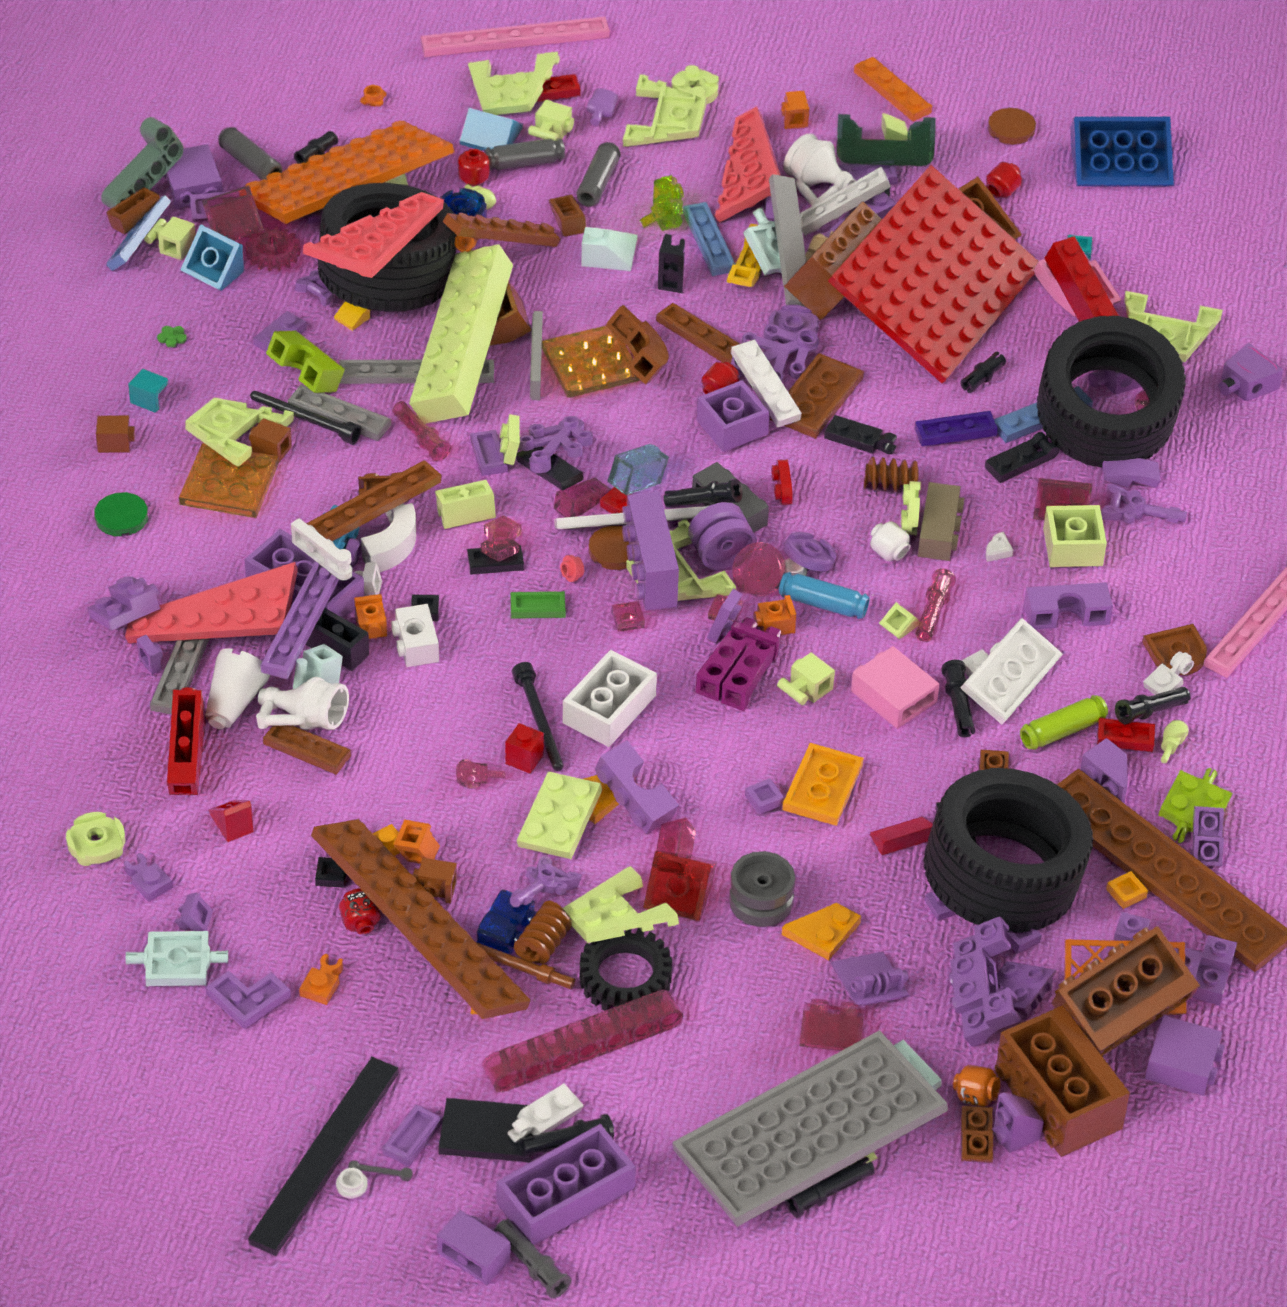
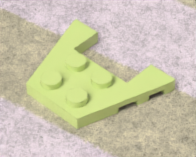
M558 52L537 54L535 70L526 73L518 72L516 74L494 75L490 77L491 64L489 60L468 63L483 112L502 115L531 111L543 91V83L545 80L550 79L552 75L551 69L554 64L558 65L560 61Z
M640 74L636 87V96L659 98L652 126L627 124L623 137V146L628 147L699 137L707 104L706 96L680 87L676 90L668 87L666 82L658 80L656 83L648 80V76Z
M1130 291L1125 292L1124 303L1127 317L1145 323L1164 335L1175 347L1182 362L1187 361L1222 317L1223 310L1200 306L1196 322L1145 313L1148 295Z
M213 398L186 420L185 429L239 467L251 457L252 447L236 440L256 423H260L263 418L287 427L294 421V412L284 410V414L272 412L270 407L262 406L257 410L247 408V403Z
M687 519L680 521L676 529L672 532L669 530L679 568L678 601L729 596L733 589L736 590V586L725 571L698 579L677 550L692 544L688 536L690 523ZM627 560L626 568L632 575L631 566L634 562Z
M631 866L563 907L565 913L571 919L572 927L587 943L625 936V930L640 928L642 932L654 930V924L667 922L668 927L679 924L677 913L667 903L637 913L621 896L643 887L641 876Z

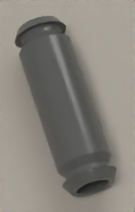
M226 127L220 132L218 136L220 147L261 180H267L266 176L270 173L282 172V166L279 162L235 127Z
M557 138V140L543 139L494 146L492 149L487 147L484 150L489 157L490 171L493 168L504 170L555 163L557 160L561 162L565 159L564 142L560 138Z
M605 142L598 146L576 192L578 201L582 205L590 207L598 204L621 156L616 144Z

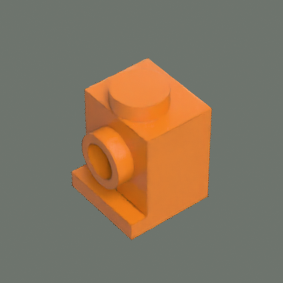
M805 91L785 92V102H781L784 129L807 128L809 105Z
M382 595L354 597L357 626L368 632L369 639L386 637L387 621Z
M785 595L784 600L758 603L757 611L753 612V619L758 623L761 631L765 632L768 627L772 626L780 629L781 635L795 633L797 614L790 595Z
M404 819L394 845L406 861L421 864L422 858L435 859L440 845L432 836L430 824Z

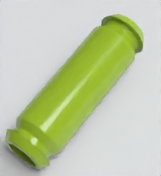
M1097 695L1084 698L1031 721L1029 725L1024 724L1020 729L1021 740L1025 747L1031 750L1044 747L1097 724L1099 718L1106 719L1108 715L1107 704L1102 697Z

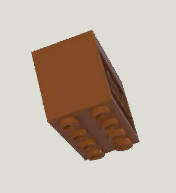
M863 201L784 285L805 307L810 309L814 315L816 314L820 321L844 297L828 280L882 220Z
M1158 926L1152 930H1149L1148 927L1143 928L1132 937L1133 940L1128 943L1129 945L1126 947L1123 943L1117 945L1108 952V956L1103 962L1100 963L1098 959L1094 960L1083 968L1084 972L1077 979L1073 975L1068 977L1058 985L1059 988L1055 991L1056 995L1052 1001L1054 1008L1062 1005L1065 1007L1101 1056L1109 1053L1162 1018L1163 1015L1168 1014L1191 999L1200 986ZM1118 987L1123 988L1125 992L1121 991ZM1093 1003L1098 1004L1101 1008H1097Z
M1063 1005L1001 1032L995 1065L996 1074L1001 1081L1006 1082L1011 1089L1012 1095L1026 1098L1044 1121L1042 1132L1047 1144L1051 1148H1055L1061 1157L1123 1129L1130 1092Z

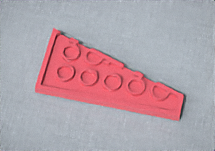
M757 106L735 118L732 132L734 142L729 147L730 160L726 161L721 184L723 193L718 198L720 208L715 212V217L719 223L746 208L755 206L759 201L771 196L769 178L772 174L780 175L765 124Z
M420 192L400 201L399 206L392 210L384 208L380 210V215L374 218L369 215L340 228V233L334 236L326 234L321 237L320 242L314 245L311 242L304 244L303 254L331 263L339 268L359 273L361 276L372 278L443 209L444 200Z
M293 562L159 605V610L128 623L125 638L128 643H137L136 639L147 635L152 642L276 635L291 608L298 567Z

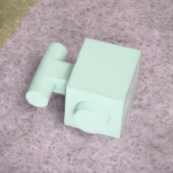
M325 644L303 651V658L296 660L293 689L316 676L331 684L339 683L343 656Z

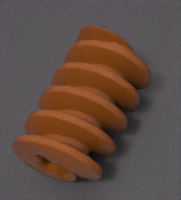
M871 456L865 466L863 489H866L868 483L871 482L873 490H876L879 483H882L884 491H887L889 485L892 484L894 492H898L901 485L909 484V481L918 482L919 468L917 461L913 460L909 468L905 459L901 461L900 466H897L896 459L892 458L888 466L884 457L876 464L875 457Z
M551 900L545 901L541 905V908L531 919L525 931L514 943L515 953L521 959L540 964L546 963L550 959V955L555 952L556 947L560 945L561 940L572 927L571 919L565 913L562 906Z

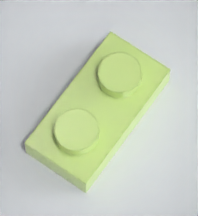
M509 414L507 424L502 423L500 430V452L504 453V463L514 465L520 443L519 416Z

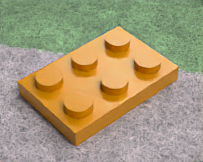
M809 743L783 801L782 810L837 826L862 769L864 758Z

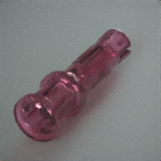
M404 401L394 405L392 413L417 437L418 445L429 452L431 459L434 461L445 459L451 450L450 443L442 440L439 437L438 431L433 427H428Z
M937 569L932 575V586L928 587L926 592L928 601L915 632L916 638L920 641L928 642L932 639L942 607L949 602L950 588L956 582V576L950 570Z

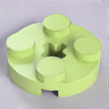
M689 65L684 71L677 73L673 77L672 88L678 90L680 87L706 96L707 104H709L718 96L719 78L717 75L701 70L695 65Z
M909 481V484L903 485V505H907V510L901 511V528L908 535H917L921 482Z
M91 812L81 815L74 820V825L70 830L68 828L66 832L67 847L70 854L83 866L117 859L122 855L125 844L124 827L119 819L114 817L113 820L106 817V813ZM97 835L101 839L92 841V836Z

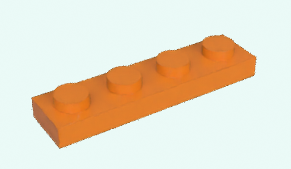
M873 56L854 65L855 74L911 121L914 122L932 113V105Z

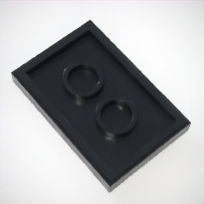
M446 1098L438 1148L439 1154L530 1163L532 1156L524 1158L520 1151L519 1141L515 1143L507 1134L514 1128L512 1124L518 1120L517 1116L520 1110L528 1105Z

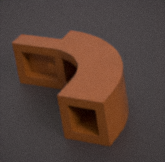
M622 305L605 326L630 349L634 359L627 368L646 385L654 379L669 359L668 350L659 334L647 321L641 322L629 309Z

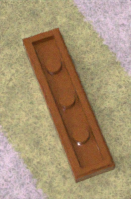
M671 303L656 314V321L722 363L729 362L731 364L733 357L731 349L740 343L675 303Z

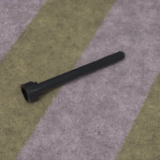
M252 391L250 393V398L253 401L284 412V410L294 412V417L338 433L344 442L354 445L360 438L362 429L356 423L344 422L341 424L259 391Z
M529 662L518 663L511 671L514 681L523 687L538 730L544 733V746L552 768L555 771H560L563 769V762L533 684L536 677L533 665Z

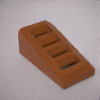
M143 187L108 210L106 214L111 227L123 234L129 232L160 199L159 194Z
M573 195L549 200L551 210L564 237L584 233L586 227L585 215Z

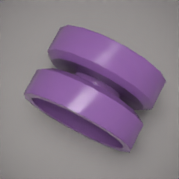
M721 502L710 505L701 510L689 525L688 536L705 567L713 571L734 569L743 564L756 548L757 538L740 507L733 503Z

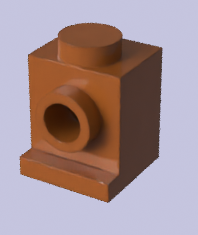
M422 858L420 868L414 869L413 876L433 897L445 898V903L451 904L457 884V863Z

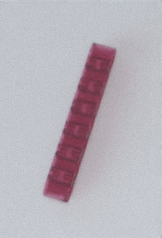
M668 990L657 991L496 1051L484 1059L482 1067L497 1092H505L673 1029L681 1023L684 1016Z

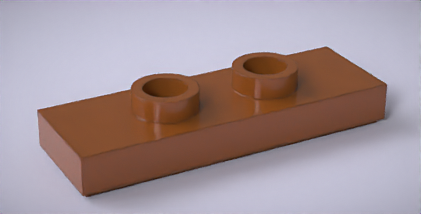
M293 725L272 726L263 737L264 745L335 775L338 774L351 757V749Z

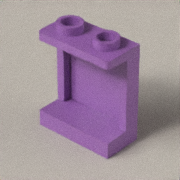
M208 144L184 148L181 158L163 176L168 179L173 193L175 208L191 206L190 195L223 192L222 180Z

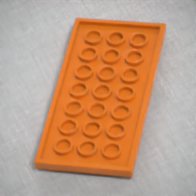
M399 120L393 122L390 127L372 131L371 135L352 139L347 145L333 147L323 155L311 156L306 163L292 164L281 173H270L266 176L267 180L249 182L245 187L237 191L240 193V200L287 224L324 208L328 201L342 190L356 185L383 183L454 153L453 144L417 126Z

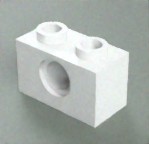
M428 604L395 609L396 620L391 621L392 633L394 637L399 638L396 641L399 657L404 656L406 667L439 662V643Z

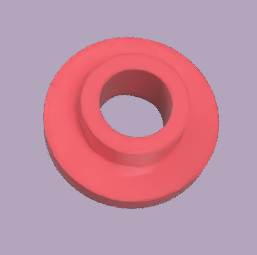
M566 555L560 565V570L563 577L569 582H575L583 576L584 565L580 557Z

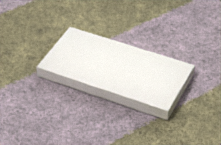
M1021 618L960 688L1002 725L1063 654Z

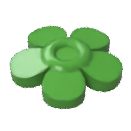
M164 326L161 329L162 333L157 335L158 342L166 343L167 347H175L177 343L181 344L187 340L184 328L181 326L174 328Z

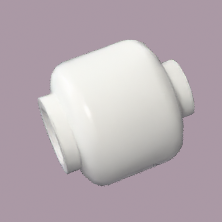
M895 522L879 523L871 531V548L884 560L899 561L908 553L910 537Z

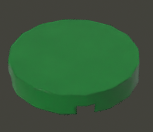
M121 492L107 495L95 507L94 517L96 525L105 534L115 537L122 536L124 533H129V535L135 534L144 528L148 521V507L145 501L135 494Z

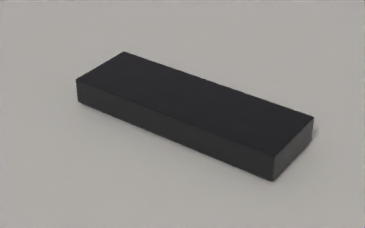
M540 446L529 451L522 450L516 455L517 462L530 470L529 458L532 456V453L543 450L544 447ZM555 454L550 457L551 469L545 473H536L562 491L584 480L582 471Z

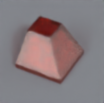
M655 851L643 908L651 909L667 903L679 917L700 921L711 892L717 861L691 855Z

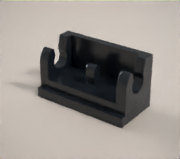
M665 234L659 250L658 290L683 293L685 240L682 238L680 244L674 246L671 245L672 235Z

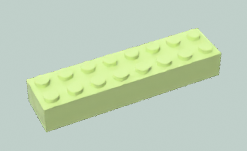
M499 244L455 254L409 402L424 424L469 415L513 268V264Z

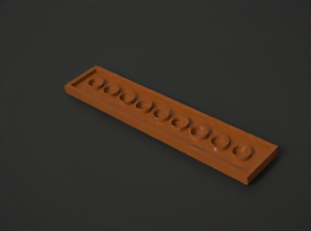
M1079 768L1057 784L1080 804L1088 817L1093 832L1092 845L1096 850L1126 873L1131 871L1149 891L1207 936L1210 935L1236 942L1234 957L1253 972H1257L1287 947V928Z
M355 819L314 826L311 834L312 838L482 1019L527 1010L531 1000L521 988L506 975L503 969L488 956L485 950L469 936L468 932L451 917L450 913L434 899L433 895L393 856L363 822Z

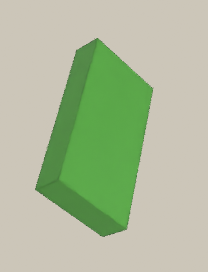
M565 591L510 592L511 619L566 618Z

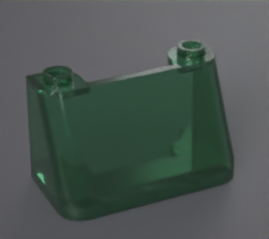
M838 114L835 122L837 157L845 164L927 166L934 158L936 118L923 117L922 121L911 124L908 129L907 140L862 139V127H859L851 119L850 114Z

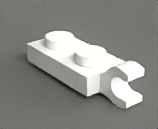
M562 1084L520 1110L517 1116L518 1120L512 1124L514 1128L507 1134L516 1143L520 1138L530 1133L534 1136L549 1132L581 1112L584 1105L565 1084Z

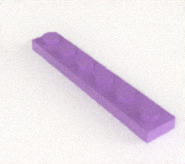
M316 561L261 663V673L288 679L296 664V660L299 658L339 581L337 577Z

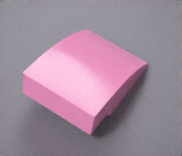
M1045 259L1039 261L1033 270L1035 276L1054 300L1076 317ZM1096 260L1089 261L1113 305L1119 303L1121 298Z

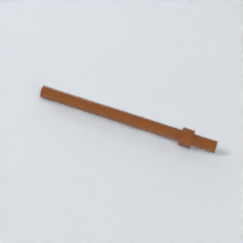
M476 942L497 963L535 976L537 981L548 985L554 983L570 990L574 987L575 978L556 972L554 967L546 964L540 966Z

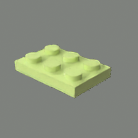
M548 771L516 840L518 847L572 859L602 792L601 783Z

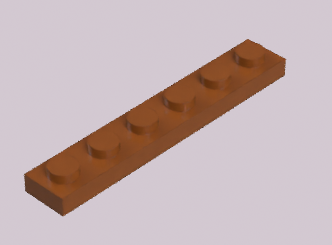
M447 213L443 220L455 234L463 237L557 247L561 240L554 233V228L546 223L534 224L530 221L518 222L514 219L501 220L497 217L485 218L481 215L468 216L464 213Z
M423 460L306 524L312 525L325 539L334 541L441 483L442 475L428 462Z

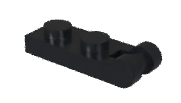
M1038 432L1032 439L985 460L984 468L999 483H1002L1052 460L1058 455L1060 450L1054 443L1048 441V437L1043 432Z

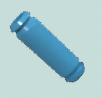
M791 572L784 573L779 586V594L783 598L785 595H790L793 601L848 617L857 616V619L864 618L869 606L870 598L866 593L861 595L859 591L801 574L791 575Z

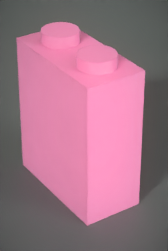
M892 646L885 652L878 653L874 659L865 665H860L854 670L851 691L898 729L937 703L939 683Z

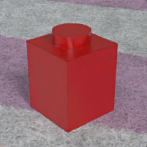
M518 723L505 741V764L531 774L544 755V733Z

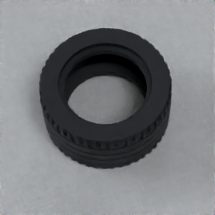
M369 183L342 190L334 195L322 210L319 242L321 237L326 234L334 236L340 233V228L369 215L374 218L380 215V210L384 208L392 210L399 206L400 201L420 192L432 196L435 195L422 189L394 183ZM444 202L443 209L372 278L361 276L359 273L339 268L336 265L318 259V272L321 281L339 299L369 310L403 312L433 304L442 298L456 254L455 237L457 234L443 222L447 213L454 214L453 211Z
M1098 316L1085 319L1068 327L1067 330L1062 332V335L1056 338V341L1053 342L1052 347L1049 349L1041 376L1037 396V409L1043 431L1059 450L1086 465L1102 468L1104 461L1151 458L1168 442L1181 407L1186 376L1179 353L1164 335L1153 327L1131 318ZM1112 370L1120 372L1139 383L1146 392L1150 403L1133 413L1120 415L1104 413L1083 402L1076 394L1071 382L1080 375L1090 371Z
M991 768L978 770L956 780L954 784L949 786L941 798L924 853L925 875L936 896L948 909L964 920L979 925L1000 916L1009 926V931L1007 932L1023 933L1030 931V929L1039 930L1061 919L1074 902L1093 847L1091 824L1080 804L1067 791L1048 779L1017 769ZM977 836H998L1011 839L1030 848L1044 862L1039 864L1009 862L986 852L972 838Z

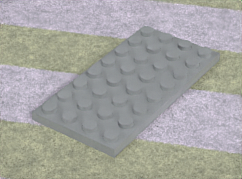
M879 1030L675 1140L672 1144L676 1154L738 1227L947 1112L948 1108L947 1102Z

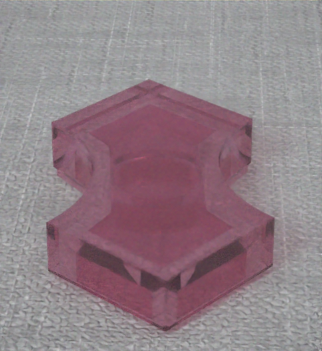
M504 515L484 524V533L488 539L481 543L482 553L498 562L519 553V544L515 541V538L522 533L521 524Z

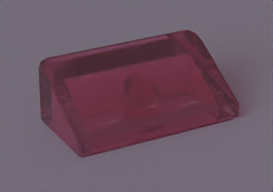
M687 818L661 824L653 866L655 871L679 874L689 873L696 830Z

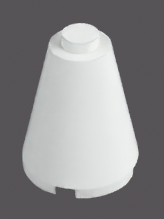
M226 648L222 649L216 658L205 713L206 718L209 720L208 723L214 728L224 729L231 727L270 677L269 674L261 673L262 661L247 652L241 651L240 655L232 653L233 649Z

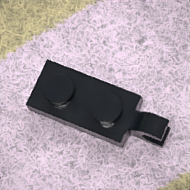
M834 415L825 429L824 439L869 453H873L875 449H878L886 454H893L896 449V445L893 443L897 439V435L890 432L883 434L882 429Z

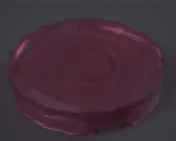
M757 542L751 543L740 550L734 559L732 571L733 578L740 589L752 596L761 597L770 595L778 590L784 573L787 572L786 561L778 549L771 544Z

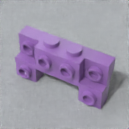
M1121 912L1114 940L1132 941V937L1145 927L1149 929L1150 919ZM1208 935L1203 953L1185 948V965L1200 985L1192 998L1217 1005L1221 1004L1236 950V942Z
M1000 916L974 926L975 935L953 943L955 959L950 960L952 973L949 974L950 983L954 989L952 1004L958 1014L961 1013L964 1038L972 1047L986 1042L996 1031L1021 1021L1020 1015L1013 1007V1003L1018 1001V997L1009 987L999 991L996 963L990 958L1011 949V944L1004 937V932L1009 931V926Z

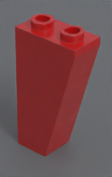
M191 687L173 690L167 773L169 795H198L206 711L202 690H196Z

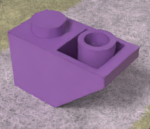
M1106 738L1083 754L1080 770L1124 803L1128 786L1127 754Z
M1005 1092L999 1094L995 1110L994 1127L992 1128L996 1141L999 1144H1003L1007 1151L1011 1153L1040 1140L1044 1121L1026 1098Z

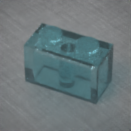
M652 444L616 454L607 482L625 495L661 484L669 457Z

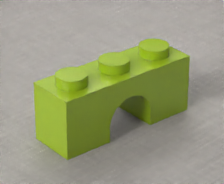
M296 330L274 331L266 351L270 358L282 367L290 366L302 370L298 380L314 393L337 391L345 371L343 367Z

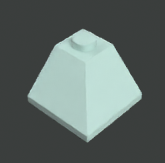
M585 227L582 240L581 266L631 271L637 235L609 229Z

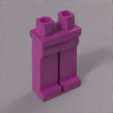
M748 617L741 623L734 621L731 625V630L696 674L695 693L715 701H719L722 697L721 703L745 711L749 704V698L764 672L770 667L772 661L775 662L778 657L781 630L771 626L765 632L758 629V623Z

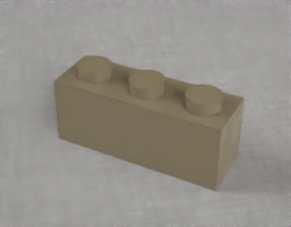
M929 482L920 533L918 557L950 561L951 550L957 551L959 535H955L954 531L960 532L962 516H957V513H963L965 499L960 497L961 486Z

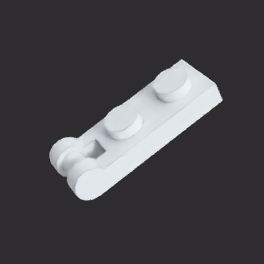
M300 518L291 523L293 544L338 579L348 580L352 577L350 551L338 549L331 540L325 539L312 525L306 524Z

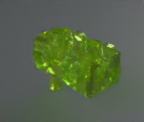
M673 175L654 180L653 206L650 207L652 212L639 219L644 228L657 221L662 231L679 227L682 224L683 201L681 198L684 197V191Z

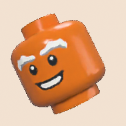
M969 1064L963 1067L953 1080V1090L957 1091V1097L960 1102L986 1107L992 1101H996L1000 1093V1079L996 1077L994 1070L987 1067Z

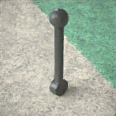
M352 1160L348 1164V1168L399 1176L403 1181H410L413 1175L410 1168L394 1170L362 1165L356 1160Z

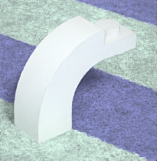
M402 503L386 512L385 514L391 525L380 533L361 538L362 558L365 564L367 562H376L379 572H383L400 564L411 553L416 542V514L412 503L407 505Z

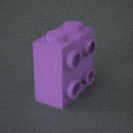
M1163 1015L1148 1062L1145 1079L1204 1096L1207 1085L1214 1086L1218 1068L1213 1067L1214 1062L1221 1063L1225 1049V1045L1220 1044L1222 1032Z

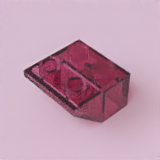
M249 185L202 200L212 230L234 241L243 237L251 238L264 231Z
M1037 478L1033 519L1045 520L1046 506L1089 505L1092 483Z
M811 999V1003L805 1002L800 1046L842 1051L861 1041L864 1009H859V1004L852 1002H841V1006L829 1005V1001L824 999Z

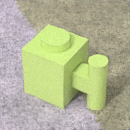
M545 100L535 113V126L531 125L529 127L528 134L541 139H563L567 132H571L574 125L572 108Z
M172 217L167 223L165 219L160 218L147 233L144 241L152 244L155 239H159L161 254L182 260L187 255L196 236L195 224L176 217Z
M811 652L793 663L790 682L785 678H781L777 683V687L800 705H804L808 699L814 703L833 690L835 670Z

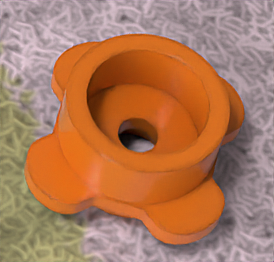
M368 85L364 88V96L360 98V102L364 105L368 104L369 106L379 107L384 104L383 98L387 96V93L378 85Z

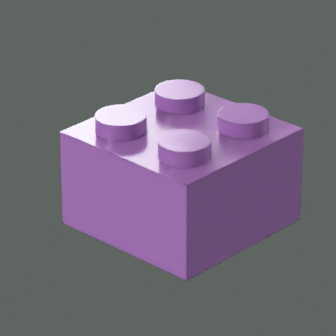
M743 380L697 398V421L723 452L768 435L769 411Z

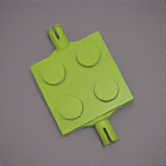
M1207 768L1202 779L1182 770L1179 771L1158 813V816L1171 821L1177 826L1172 835L1174 841L1177 840L1180 834L1178 843H1182L1187 832H1193L1194 806L1224 808L1225 811L1233 793L1212 784L1217 776L1215 769L1210 776L1212 768Z

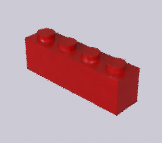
M1075 236L1054 242L1044 259L1078 321L1098 316H1119Z

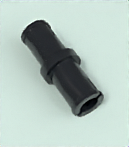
M327 131L318 139H311L307 146L294 153L295 161L299 164L306 163L311 156L325 154L326 150L338 143L337 135L333 131Z
M996 351L987 360L975 365L974 370L960 381L963 390L972 393L983 382L991 380L993 374L1006 364L1005 357L1002 354L997 357L1000 352Z

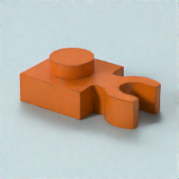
M325 953L320 959V970L311 967L299 988L300 997L328 1005L339 985L338 975L343 971V959L339 958L335 965H328L329 954Z

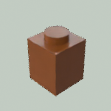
M129 415L97 416L96 441L98 453L130 452V442H135V426H130Z
M263 418L256 427L254 426L249 434L252 454L279 463L292 447L291 428Z

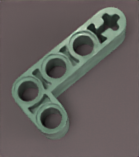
M153 117L146 118L142 122L140 133L147 145L104 189L101 201L105 206L111 209L143 187L151 190L181 158L184 147L171 127Z

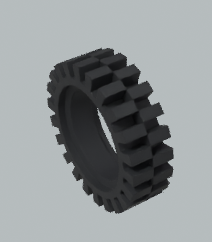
M640 928L637 929L636 934L631 933L630 929L625 930V936L591 942L590 944L586 943L584 952H581L580 956L581 989H584L586 998L591 997L593 1005L597 1006L601 1002V1010L607 1012L610 1006H614L613 1014L620 1015L621 1008H626V1015H633V1008L637 1007L639 1014L646 1012V1004L653 1009L657 1006V1000L662 1002L665 999V993H668L670 990L672 979V957H670V950L668 947L664 948V941L661 938L655 941L654 933L649 932L644 937V932ZM618 953H632L646 959L651 965L653 973L648 981L642 985L632 988H621L606 982L601 977L598 969L601 963L609 956Z

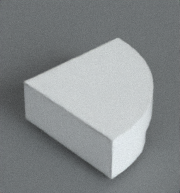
M1004 532L994 535L986 548L987 562L1012 557L1013 549Z

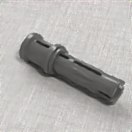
M510 1219L499 1222L494 1232L497 1231L506 1236L510 1242V1250L527 1266L530 1277L534 1281H539L546 1288V1294L551 1299L564 1294L571 1284V1277L566 1273L562 1274L550 1256L542 1255Z

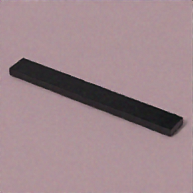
M371 1056L249 1236V1245L274 1256L278 1255L398 1076V1067Z

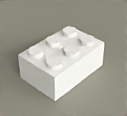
M610 650L563 700V724L610 747L656 696L657 673Z

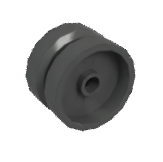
M767 851L752 852L742 856L734 864L731 871L729 895L731 910L741 921L757 927L773 926L782 922L791 913L793 907V891L795 888L793 867L785 858Z

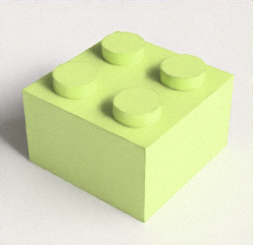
M1100 505L1046 506L1043 530L1049 566H1103L1107 542Z

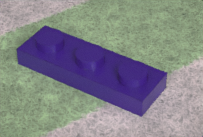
M991 411L915 421V431L921 447L997 436L998 430Z

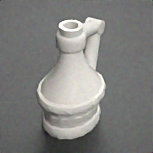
M805 134L798 138L790 147L784 159V171L787 175L794 176L797 179L795 182L796 188L811 206L856 181L850 173L839 168L836 162L835 147L831 141L819 140L814 134ZM820 183L834 184L819 198L809 188Z
M317 676L309 679L299 687L287 691H281L277 687L262 688L258 694V702L262 705L260 712L256 715L258 728L265 729L268 726L299 725L300 728L307 731L320 727L334 730L339 727L346 715L349 704L348 689L341 683L331 684ZM281 708L289 714L271 715L272 709Z

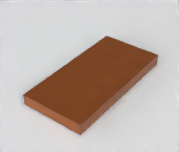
M818 353L788 391L802 413L801 420L784 426L816 439L864 378V371Z

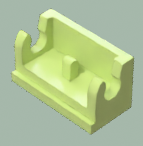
M487 480L435 491L439 517L442 516L444 529L496 518L494 493Z

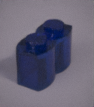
M502 889L477 929V942L511 955L514 951V943L525 931V928L537 911H535L534 900L527 905L521 904L518 907H513L510 903L512 892Z

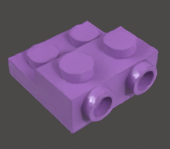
M127 576L118 579L116 584L108 587L111 597L100 598L95 601L94 605L87 607L90 618L108 629L114 630L159 610L158 599H160V594L154 584L147 585L144 578L136 579Z

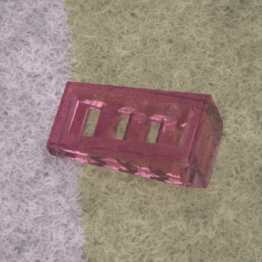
M594 477L563 491H557L554 509L565 518L579 517L599 504L600 499L611 489Z

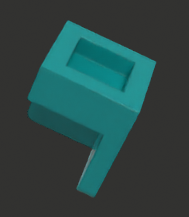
M142 368L128 384L130 403L156 413L159 410L158 395L168 385V378Z

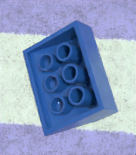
M1171 116L1073 118L1070 126V137L1076 187L1174 186Z

